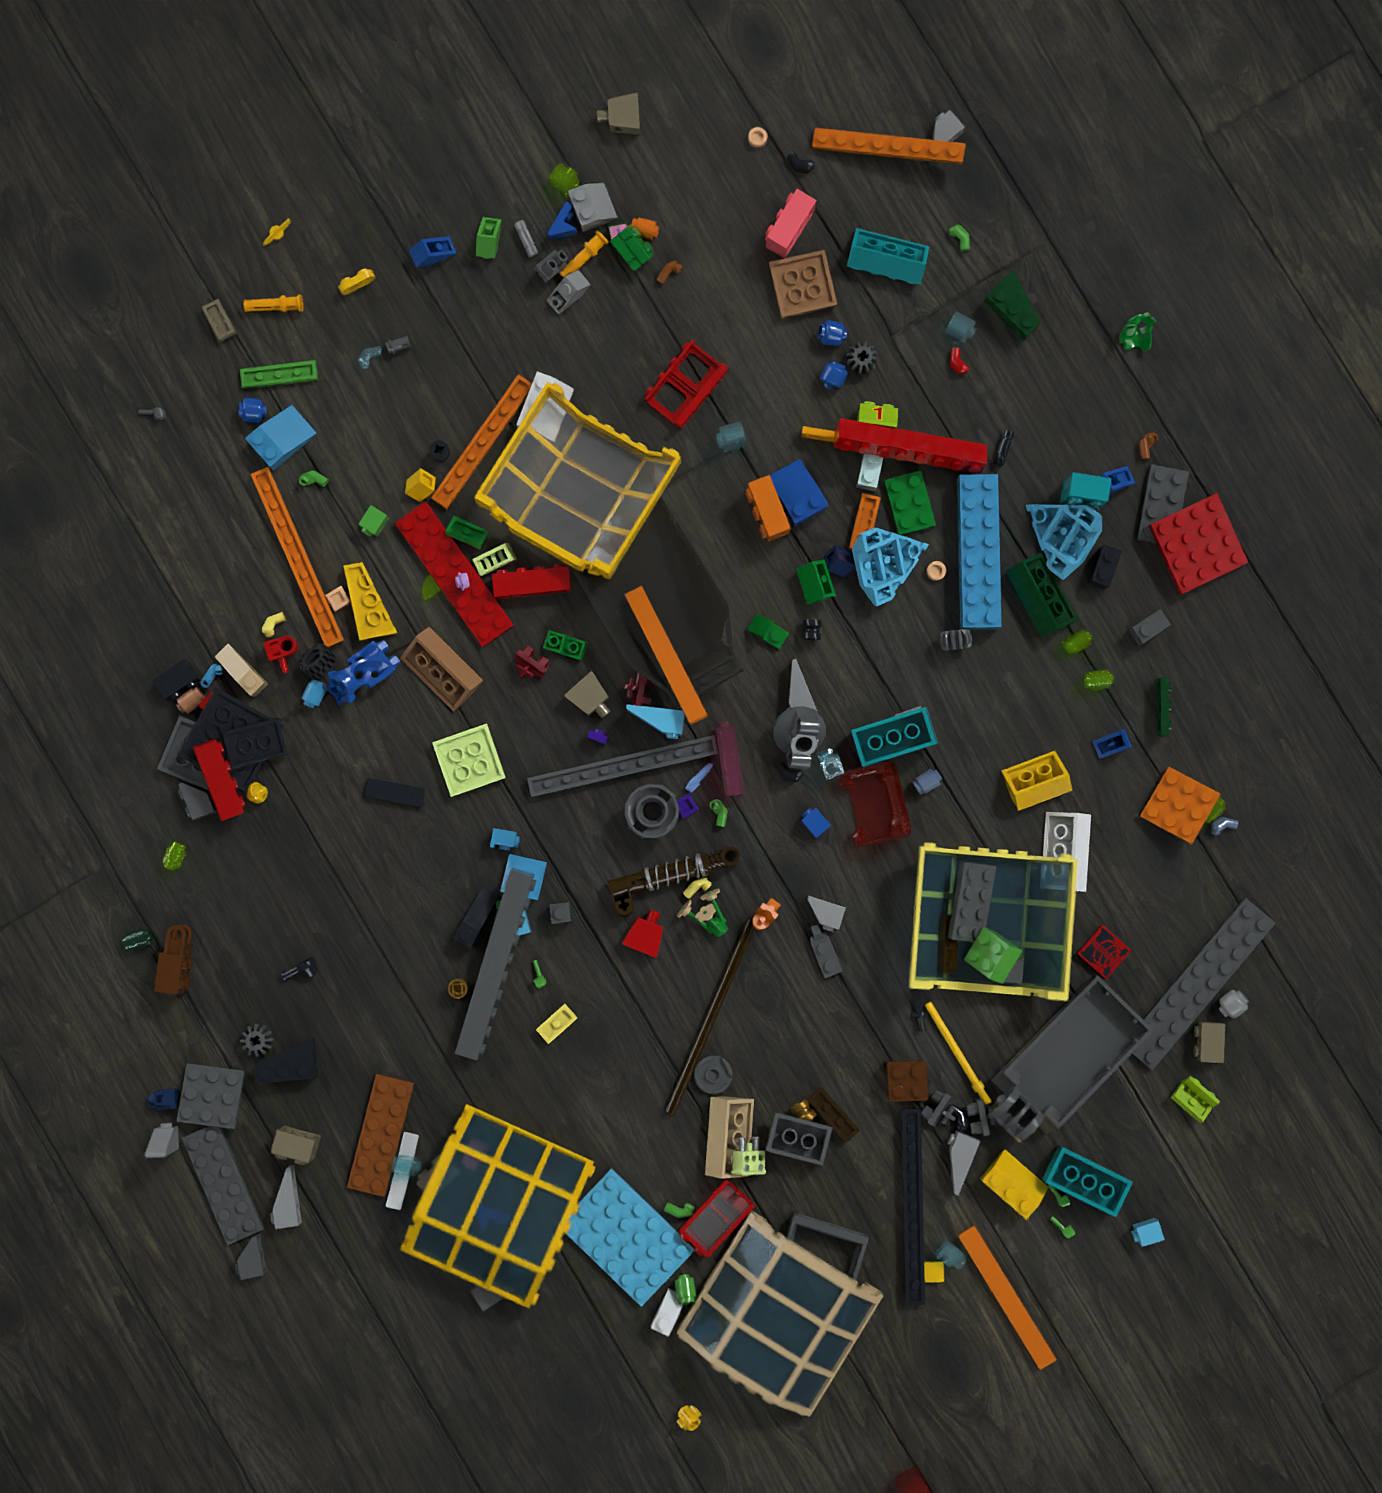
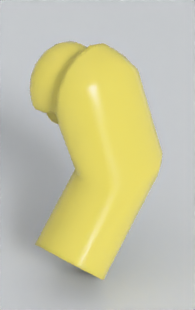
M280 612L266 619L262 626V632L266 637H272L275 634L273 629L276 624L286 621L284 613Z
M702 877L693 881L684 890L683 894L690 899L700 887L706 891L711 886V882L707 880L708 878Z

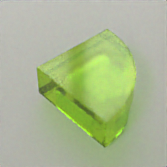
M431 575L425 579L422 587V595L425 601L441 592V589Z

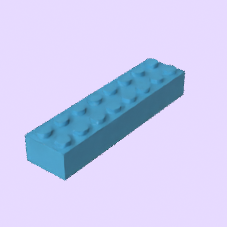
M998 474L959 475L957 478L960 629H1000L1002 625Z

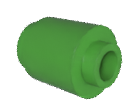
M689 1275L678 1276V1279L675 1280V1288L680 1305L695 1303L696 1290L694 1278H691Z

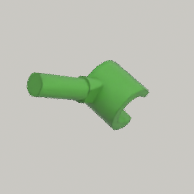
M537 960L532 962L538 977L533 982L537 988H541L546 984V979L540 971Z
M1047 1185L1055 1195L1059 1206L1065 1207L1070 1205L1067 1195L1060 1196L1055 1187Z
M1054 1216L1051 1217L1050 1220L1061 1230L1065 1237L1071 1238L1076 1234L1070 1225L1064 1228Z

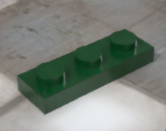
M1169 677L1157 679V736H1167L1172 730V722L1169 720V713L1172 710L1169 693L1172 691V684L1169 682Z

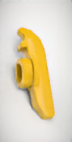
M288 218L282 225L273 226L270 229V235L263 242V246L271 243L274 239H281L284 235V230L289 226L291 220Z

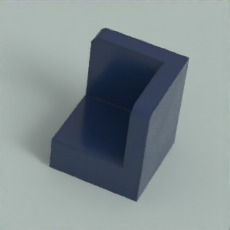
M834 545L823 556L828 571L841 577H845L856 567L852 552Z

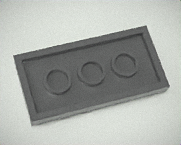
M1150 465L1136 540L1156 543L1148 525L1182 509L1189 475L1188 471Z
M960 861L948 938L975 942L983 927L986 928L996 866Z

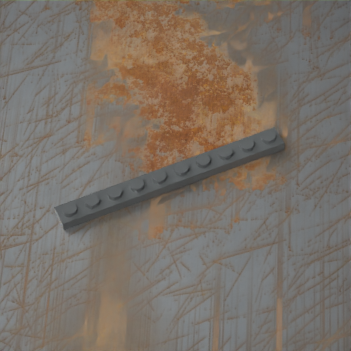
M712 735L530 777L527 780L531 797L719 753L715 736Z

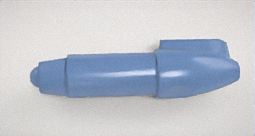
M709 763L689 780L685 789L692 793L700 785V781L710 772L713 764Z

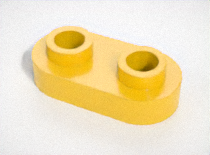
M365 268L357 272L356 276L341 280L338 288L342 295H347L371 283L376 277L372 270Z

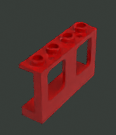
M693 339L690 343L686 342L680 350L682 353L679 357H674L668 365L670 368L666 373L663 371L657 378L658 383L654 387L650 386L645 393V402L680 430L728 372V367L725 364H720L698 347ZM690 353L696 355L710 367L708 373L699 383H694L678 369ZM665 383L672 384L686 396V400L675 413L670 412L655 400L656 394Z

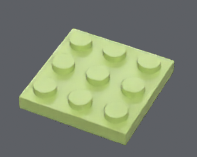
M488 724L432 742L451 797L506 778Z

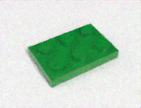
M921 470L884 480L898 535L936 526Z

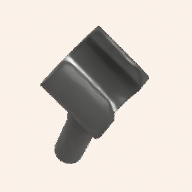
M159 407L153 408V410H138L139 415H154L155 420L166 418L165 411Z

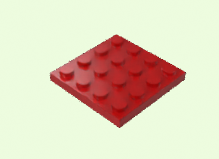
M1217 493L1148 525L1179 595L1248 563Z

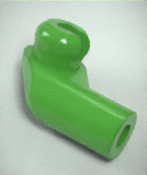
M961 225L952 226L949 232L951 236H957L960 239V251H969L968 232Z

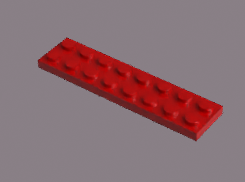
M426 501L395 522L398 529L482 647H485L514 626L452 537L445 534V527ZM459 572L461 574L467 573L470 587L464 589V591L461 588H457L455 583V577H458Z

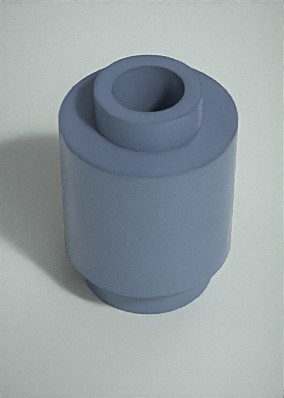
M930 768L916 777V780L912 783L918 793L922 795L941 785L940 780H942V777L937 770L933 771Z

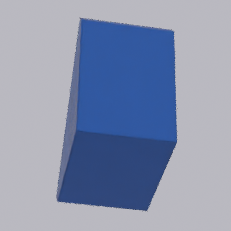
M1125 729L1092 741L1099 759L1132 747Z

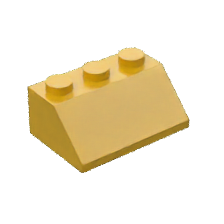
M1055 751L1002 770L1010 796L1018 811L1072 791L1069 773Z
M1005 1149L1001 1151L979 1177L1026 1220L1039 1206L1049 1188Z

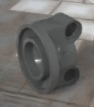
M806 706L793 707L784 711L776 719L773 725V738L777 747L786 754L789 768L809 770L811 754L822 744L826 736V725L822 716L815 709ZM808 737L803 741H797L799 738Z
M647 784L638 787L630 794L626 802L625 816L629 825L628 828L641 839L645 837L657 838L666 835L674 828L678 820L679 806L676 800L677 795L663 784ZM654 803L660 807L661 815L658 819L649 820L645 817L644 809L648 804Z

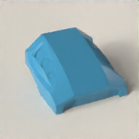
M509 854L500 892H504L510 870L516 868L535 874L534 880H537L534 891L529 892L528 898L538 900L547 862Z

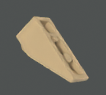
M229 643L215 656L250 696L256 697L269 685Z

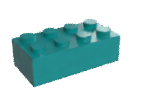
M927 707L851 730L862 767L938 744Z
M1058 1145L1042 1178L1045 1183L1114 1217H1117L1133 1183L1128 1178L1061 1145Z

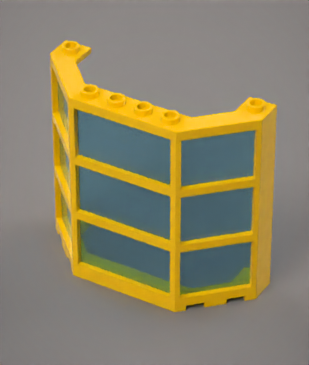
M466 1104L454 1128L457 1132L456 1134L452 1133L447 1141L412 1218L413 1222H415L414 1227L409 1226L400 1250L529 1308L531 1304L535 1305L539 1294L536 1292L546 1270L551 1271L555 1262L552 1259L554 1252L559 1253L563 1244V1241L560 1240L562 1234L568 1233L572 1224L568 1222L571 1214L576 1215L580 1206L577 1203L587 1177H592L596 1167L593 1166L594 1161Z

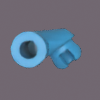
M217 664L211 665L200 682L201 686L204 688L209 687L216 675H222L223 667Z

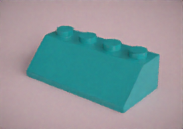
M856 228L847 266L854 270H864L874 275L880 274L888 276L890 279H900L909 284L920 285L927 262L929 246Z

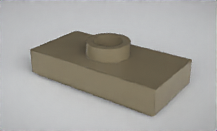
M219 299L201 307L219 342L237 334Z

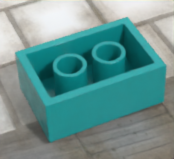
M1073 472L1063 482L1060 505H1089L1092 509L1098 511L1108 502L1111 478Z

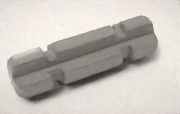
M523 220L516 222L515 228L519 232L518 234L524 247L527 248L528 256L533 257L537 255V249L528 229H526L525 222Z

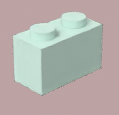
M871 454L863 455L856 488L875 492L883 457Z

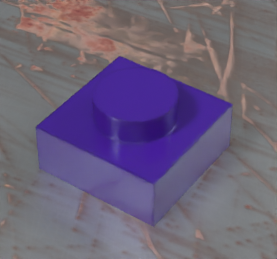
M596 728L594 731L589 730L587 735L588 739L605 745L608 737L605 736L606 732Z

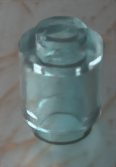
M394 1156L392 1172H396L397 1175L416 1177V1174L421 1171L422 1162L418 1161V1157Z

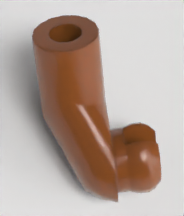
M672 261L664 265L656 280L664 284L671 272L680 273L682 265L678 264V261Z
M1147 433L1139 441L1141 460L1150 459L1149 448L1158 441L1156 433Z

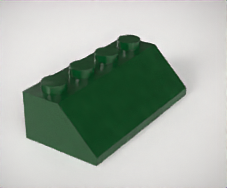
M1042 552L1006 570L1009 581L1013 584L1017 596L1022 601L1028 616H1030L1041 638L1078 620L1053 572L1048 569L1047 561Z

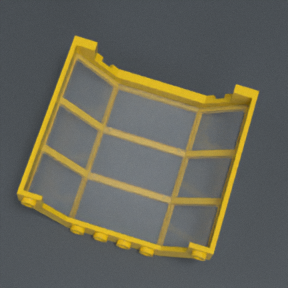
M547 382L474 498L476 504L481 508L484 507L491 512L490 515L498 522L502 523L504 521L509 527L508 530L578 571L583 572L584 569H588L589 574L596 576L601 574L605 578L610 579L681 464V456L672 448L668 450L664 447L662 453L647 450V447L640 442L636 444L626 434H619L610 425L599 423L594 416L583 414L565 398L561 386L556 383L550 384Z

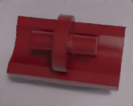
M528 645L522 650H518L513 660L518 664L516 669L521 671L519 677L523 679L525 676H528L532 679L535 675L542 680L547 671L549 660L544 656H541L537 662L531 657L535 651Z
M637 673L636 679L630 678L629 685L623 684V689L628 690L626 697L632 698L631 705L651 706L652 696L644 695V689H654L656 679L647 676L648 673Z

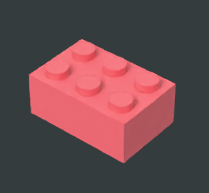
M796 189L794 194L791 192L785 201V209H780L776 215L775 225H770L766 231V248L785 259L813 215L817 200L799 189Z

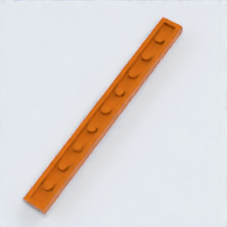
M266 467L252 473L251 477L324 644L330 648L344 642L345 640L270 468Z

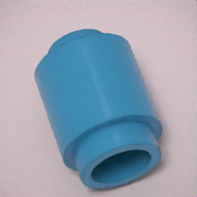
M317 680L308 682L301 697L304 700L303 704L314 708L315 705L319 706L326 692V684Z

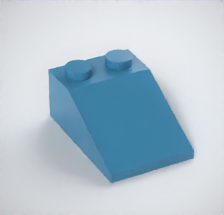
M291 405L260 425L245 439L270 468L275 471L317 433Z

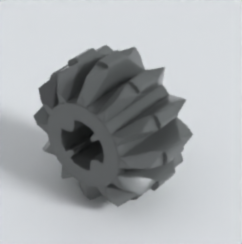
M856 342V348L853 346L849 348L851 353H847L846 357L849 358L847 365L853 364L851 371L857 368L858 374H861L862 369H864V372L868 374L869 368L875 369L873 363H878L879 359L875 357L878 355V351H872L873 345H870L868 348L866 347L867 342H864L863 346ZM861 355H865L864 361H860L859 357Z
M970 630L943 631L940 633L941 648L945 651L970 648L972 646Z
M255 1024L254 1029L252 1026H248V1032H242V1035L246 1038L241 1039L240 1043H246L242 1049L246 1050L249 1048V1056L254 1052L255 1057H259L260 1052L263 1055L267 1054L266 1048L272 1049V1045L268 1042L274 1041V1038H268L272 1031L265 1032L267 1026L263 1025L260 1029L259 1024ZM259 1036L261 1043L255 1044L256 1040H253V1038Z

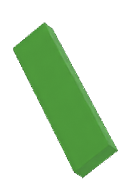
M315 360L240 369L242 389L318 380Z

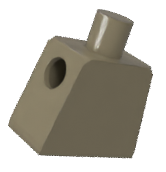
M638 93L609 99L608 110L597 111L598 122H609L611 132L639 135Z
M592 671L564 695L588 716L596 711L603 719L611 712L604 704L609 697Z

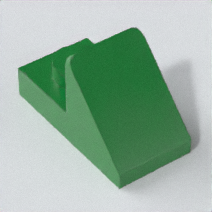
M757 613L747 630L779 650L789 633L774 624V621Z

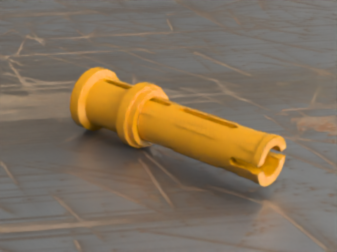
M597 230L591 240L584 243V248L559 274L564 278L578 271L591 256L597 255V252L604 244L607 245L609 243L608 240Z
M299 294L297 297L282 295L276 299H245L244 310L245 312L281 310V312L298 310L303 312V298Z

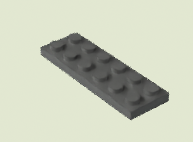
M208 1126L183 1137V1143L227 1245L263 1230L262 1221L222 1128Z

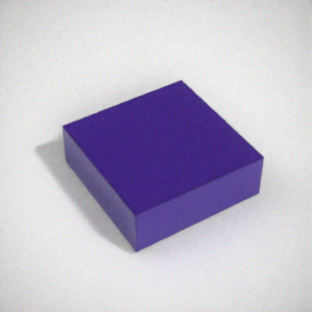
M689 793L677 800L679 814L682 819L699 810Z

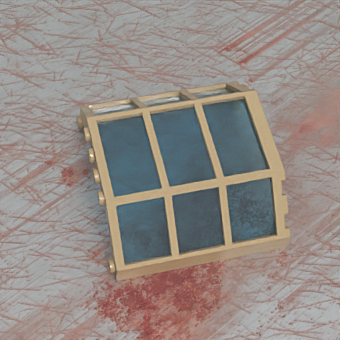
M751 1210L697 1295L695 1303L691 1305L678 1326L677 1334L682 1341L689 1343L712 1364V1368L720 1373L722 1371L729 1374L728 1377L736 1383L742 1382L751 1393L755 1394L757 1392L763 1396L762 1399L771 1405L775 1403L802 1416L810 1417L883 1298V1293L867 1282L862 1284L861 1287L858 1286L856 1280L848 1277L781 1233L775 1234V1230L767 1223V1220Z

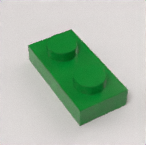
M453 516L445 534L481 549L489 531Z

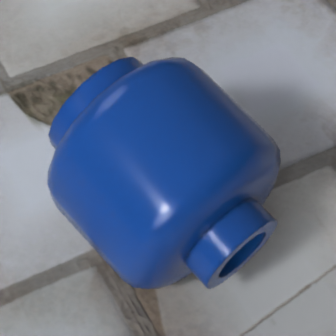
M826 320L823 324H820L818 339H820L822 344L836 347L846 340L847 330L844 329V325L841 322Z
M834 361L826 363L820 375V380L824 383L823 387L833 391L835 387L841 388L848 374L845 370L846 366Z
M244 398L242 402H239L238 417H242L243 422L260 423L262 417H266V405H263L262 400L259 398Z

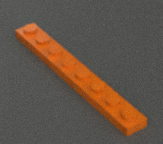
M815 128L812 147L813 149L963 164L966 144Z

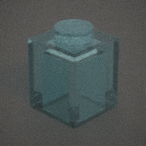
M956 311L945 332L965 343L966 339H971L975 333L974 325L976 322Z

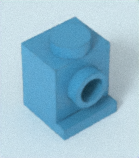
M493 828L490 847L495 848L497 844L499 845L498 849L509 851L510 847L518 848L520 837L517 836L518 832Z

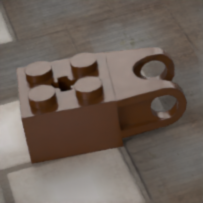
M174 925L168 929L164 952L159 953L154 992L181 994L190 988L191 978H188L189 970H192L193 958H191L193 931L188 925ZM179 930L182 933L181 939L178 937Z

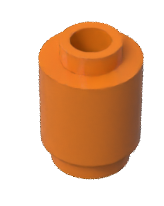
M640 217L638 219L633 218L631 226H635L640 231L641 238L653 240V237L657 238L659 226H656V221Z

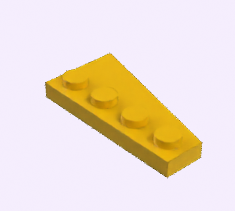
M363 562L345 565L344 572L359 641L397 634Z

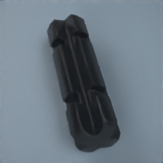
M1006 429L1003 433V439L997 451L998 456L994 460V464L1003 467L1005 464V457L1008 455L1011 440L1014 436V432Z

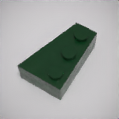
M1014 270L984 300V303L1023 341L1041 323Z

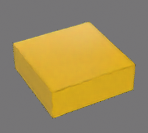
M924 1261L925 1282H944V1262Z

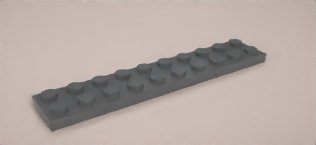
M1244 898L1143 1018L1154 1031L1132 1054L1149 1069L1153 1070L1276 923L1247 898Z

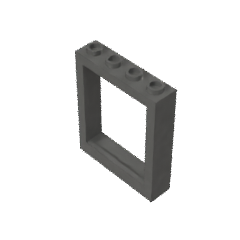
M793 1212L786 1238L789 1240H794L797 1226L856 1244L847 1274L848 1277L856 1280L868 1243V1235ZM785 1252L779 1258L770 1287L777 1292L789 1256ZM849 1293L830 1323L831 1325L842 1328L852 1293ZM768 1294L766 1302L771 1310L777 1312L784 1310L788 1312V1315L796 1318L803 1316ZM794 1302L823 1321L829 1314V1312Z

